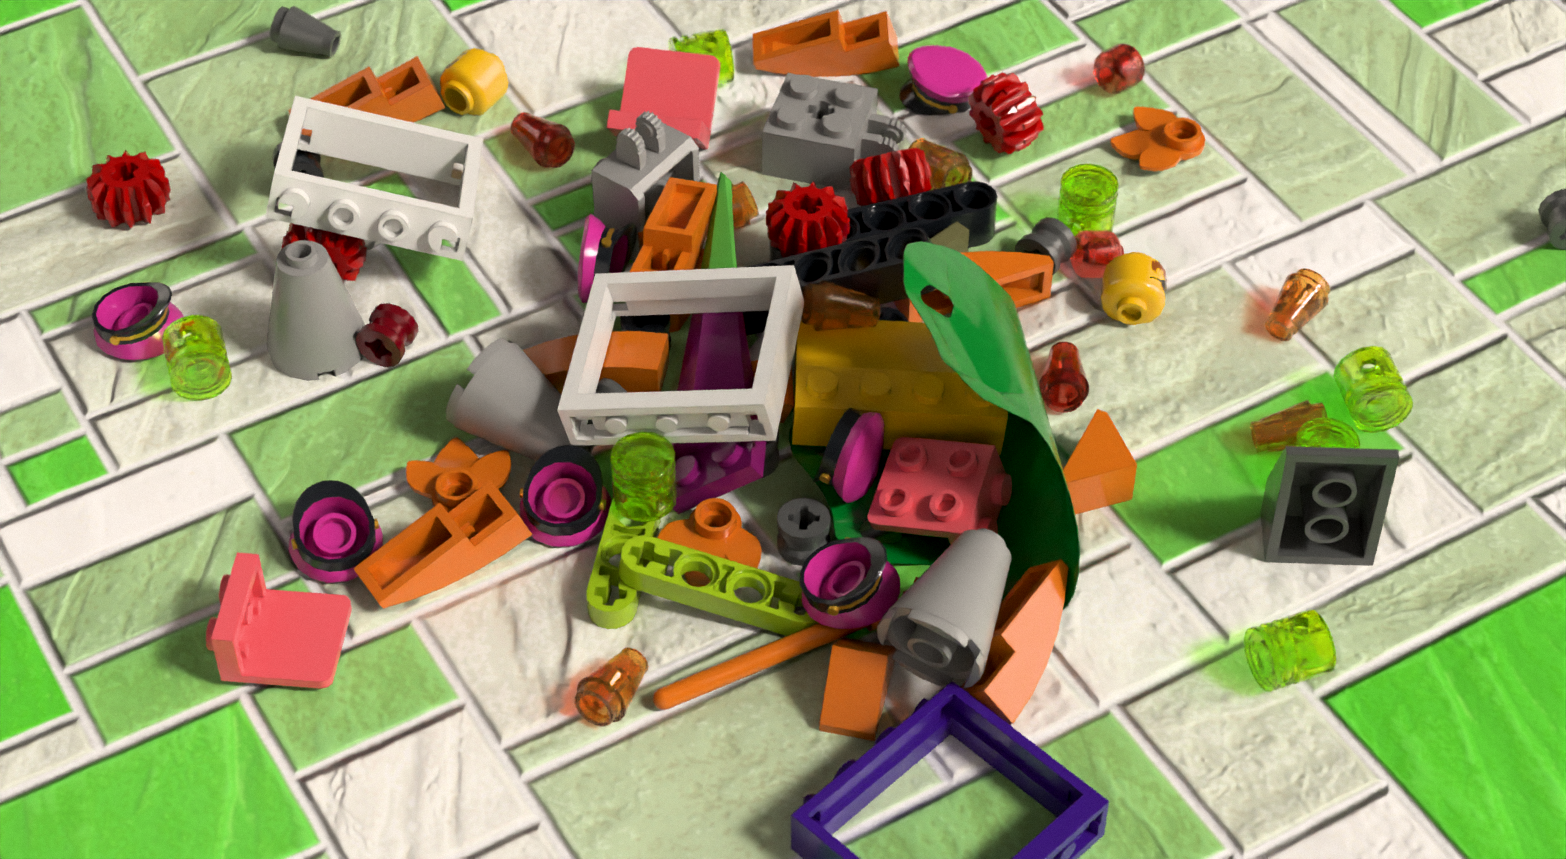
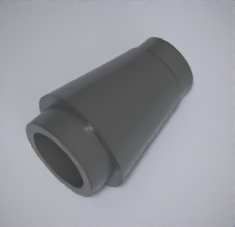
M282 6L273 18L270 28V39L277 42L281 49L333 57L341 41V32L334 30L296 6H292L290 9Z

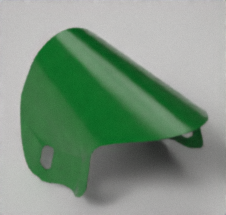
M923 241L907 244L904 250L903 283L905 292L929 329L940 357L981 398L1008 411L1002 452L999 456L1006 474L1011 476L1012 494L1009 503L1001 507L997 524L998 535L1003 538L1006 547L1011 553V562L1001 602L1028 568L1062 559L1068 566L1064 610L1075 594L1079 576L1080 546L1078 527L1072 499L1016 305L1011 296L990 275L962 253L942 245ZM925 286H933L950 298L953 309L949 318L923 302L921 291ZM792 424L789 431L792 455L813 479L823 458L815 453H824L827 446L792 445ZM891 449L882 450L878 472L872 486L865 496L854 502L846 503L836 493L833 486L822 481L815 482L831 508L835 536L838 540L847 537H863L860 528L868 520L867 515ZM902 533V537L898 542L882 543L886 548L887 561L889 563L932 565L951 545L948 538Z

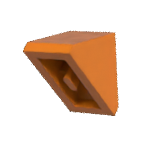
M1099 409L1096 410L1063 469L1075 515L1129 501L1133 498L1137 463L1108 413Z
M845 637L832 645L819 731L875 741L895 660L892 657L897 649L894 646L884 644L882 646L878 643Z

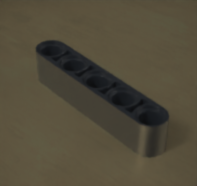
M971 181L848 209L847 216L850 219V231L847 234V241L842 243L908 227L923 229L931 239L951 224L958 222L969 229L968 248L988 243L995 233L997 193L992 186L984 182ZM769 240L770 261L783 258L780 249L771 247Z
M908 227L747 267L794 265L804 298L802 316L829 317L907 299L908 296L906 295L903 283L904 250L906 245L919 241L932 242L923 229ZM927 285L922 289L921 295L932 292L936 288ZM769 311L743 312L746 336L761 333L765 330Z

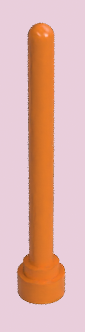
M881 619L868 626L853 629H837L820 623L659 688L653 695V702L661 710L670 709L861 629L876 630Z

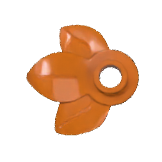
M1134 107L1133 117L1137 130L1110 139V144L1117 153L1132 160L1139 159L1140 169L1148 171L1170 169L1177 165L1180 160H1187L1200 155L1205 146L1204 134L1196 121L1189 118H1177L1170 111L1151 107Z
M456 437L452 438L439 452L434 463L420 460L408 461L406 466L407 483L414 492L432 499L433 507L441 503L446 511L450 512L490 480L498 489L503 487L511 472V459L507 450L496 451L479 459L462 440Z
M710 498L702 501L692 511L689 519L668 523L657 537L757 569L761 560L762 549L757 537L742 528V521L735 507L730 502L720 498ZM690 571L684 574L688 584L691 586L701 587L710 583V579L701 572Z

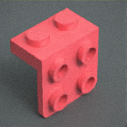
M642 47L631 49L628 55L620 111L609 109L607 129L615 136L625 128L628 129L630 127V129L635 130L636 119L643 112L649 111L657 115L662 123L691 136L700 149H708L720 74L719 60L712 55Z
M900 437L892 445L867 518L871 527L875 530L944 537L949 539L950 544L966 530L983 528L998 534L997 520L1001 507L1006 506L1010 501L1012 479L1010 474H1006L995 445Z
M237 552L231 574H224L221 579L219 589L221 607L218 617L210 618L206 631V646L209 651H214L221 681L319 689L329 687L334 681L352 611L350 599L345 595L266 589L259 554Z

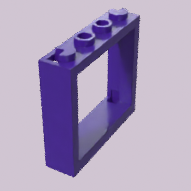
M952 681L929 701L923 698L916 706L913 714L899 726H891L884 730L875 741L873 747L857 761L852 759L844 763L836 772L833 780L816 795L811 793L803 797V805L791 815V849L803 859H860L832 834L950 735L959 740L1057 817L1011 859H1078L1104 836L1109 801Z

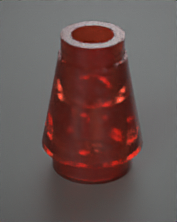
M528 112L518 114L511 123L512 135L517 138L538 165L558 168L566 164L572 157L575 142L570 130L566 126Z
M1058 342L1051 347L1039 381L1043 401L1050 409L1056 412L1066 413L1076 410L1089 394V383L1079 350L1070 342Z

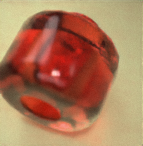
M1122 43L1108 48L1095 58L1093 73L1097 83L1104 91L1110 94H1121L1142 81L1145 74V65L1142 56L1133 46Z
M1109 230L1080 231L1075 236L1077 250L1070 260L1073 270L1081 278H1103L1107 264L1115 257L1123 255L1124 249L1117 235Z

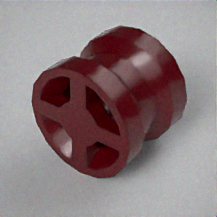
M390 303L380 304L371 313L369 318L370 324H366L358 332L355 339L356 346L360 353L374 364L383 367H394L403 358L406 352L405 347L412 344L419 332L418 324L414 317L405 309Z

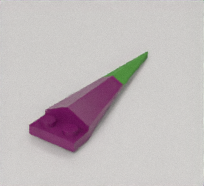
M720 172L718 178L717 195L711 214L701 269L737 268L732 182L722 172ZM743 312L692 313L677 391L752 389L754 375ZM750 415L751 420H759L757 415ZM766 441L667 443L664 457L671 464L666 503L676 513L680 514L696 507L706 499L717 498L763 478Z

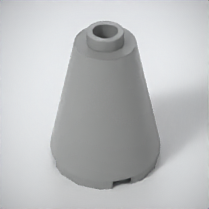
M295 241L285 246L279 252L276 259L266 341L267 350L275 368L289 377L311 381L319 380L318 373L333 370L335 376L346 373L360 362L363 356L356 346L355 339L360 329L365 326L364 321L327 250L321 244L313 241Z
M500 338L487 346L467 368L469 372L474 374L467 387L464 389L457 384L451 393L446 407V419L459 430L535 461L550 449L557 446L571 445L557 411L561 393L525 352L510 340L507 341L504 338ZM594 445L577 447H581L591 454Z
M983 528L964 531L883 615L877 626L878 640L883 646L885 640L888 639L897 649L892 658L900 666L917 677L938 686L946 687L956 679L967 680L964 688L972 687L980 680L985 670L1011 562V553L1006 547L1003 538L997 533Z

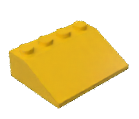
M801 317L795 345L792 445L827 446L843 414L849 408H854L863 413L876 412L882 415L885 429L883 449H891L894 441L900 437H913L995 445L998 454L1001 455L1008 411L981 398L950 366L944 363L934 339L924 322Z

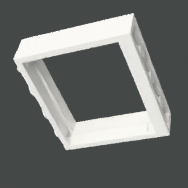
M295 96L273 175L265 217L463 261L474 214L483 139ZM303 128L312 130V135H302ZM297 149L459 185L460 192L457 208L292 171ZM454 163L462 164L463 171L453 169ZM279 203L293 206L292 212L278 209ZM442 239L455 242V247L441 245Z
M794 265L595 274L557 409L570 444L574 446L776 441L804 307V298ZM613 302H626V303H623V304H614ZM769 311L752 389L596 393L616 316ZM750 415H757L759 420H751ZM588 420H592L593 424H587Z

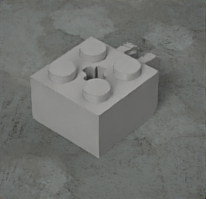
M787 73L762 131V175L810 184L814 181L815 185L832 186L836 189L845 190L850 187V165L858 159L899 151L897 143L900 144L904 140L907 132L906 126L899 119L877 114L878 89L815 78L809 75Z
M649 111L643 112L636 119L635 130L630 129V127L628 129L625 128L616 136V149L606 158L599 160L591 170L594 216L607 228L621 229L629 223H634L637 227L636 242L630 258L634 262L639 254L638 232L643 231V227L669 177L700 182L699 147L691 136L662 123L657 115Z

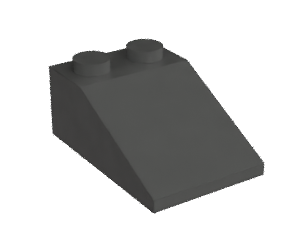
M1286 446L1267 478L1260 513L1265 562L1373 566L1399 462L1398 450Z

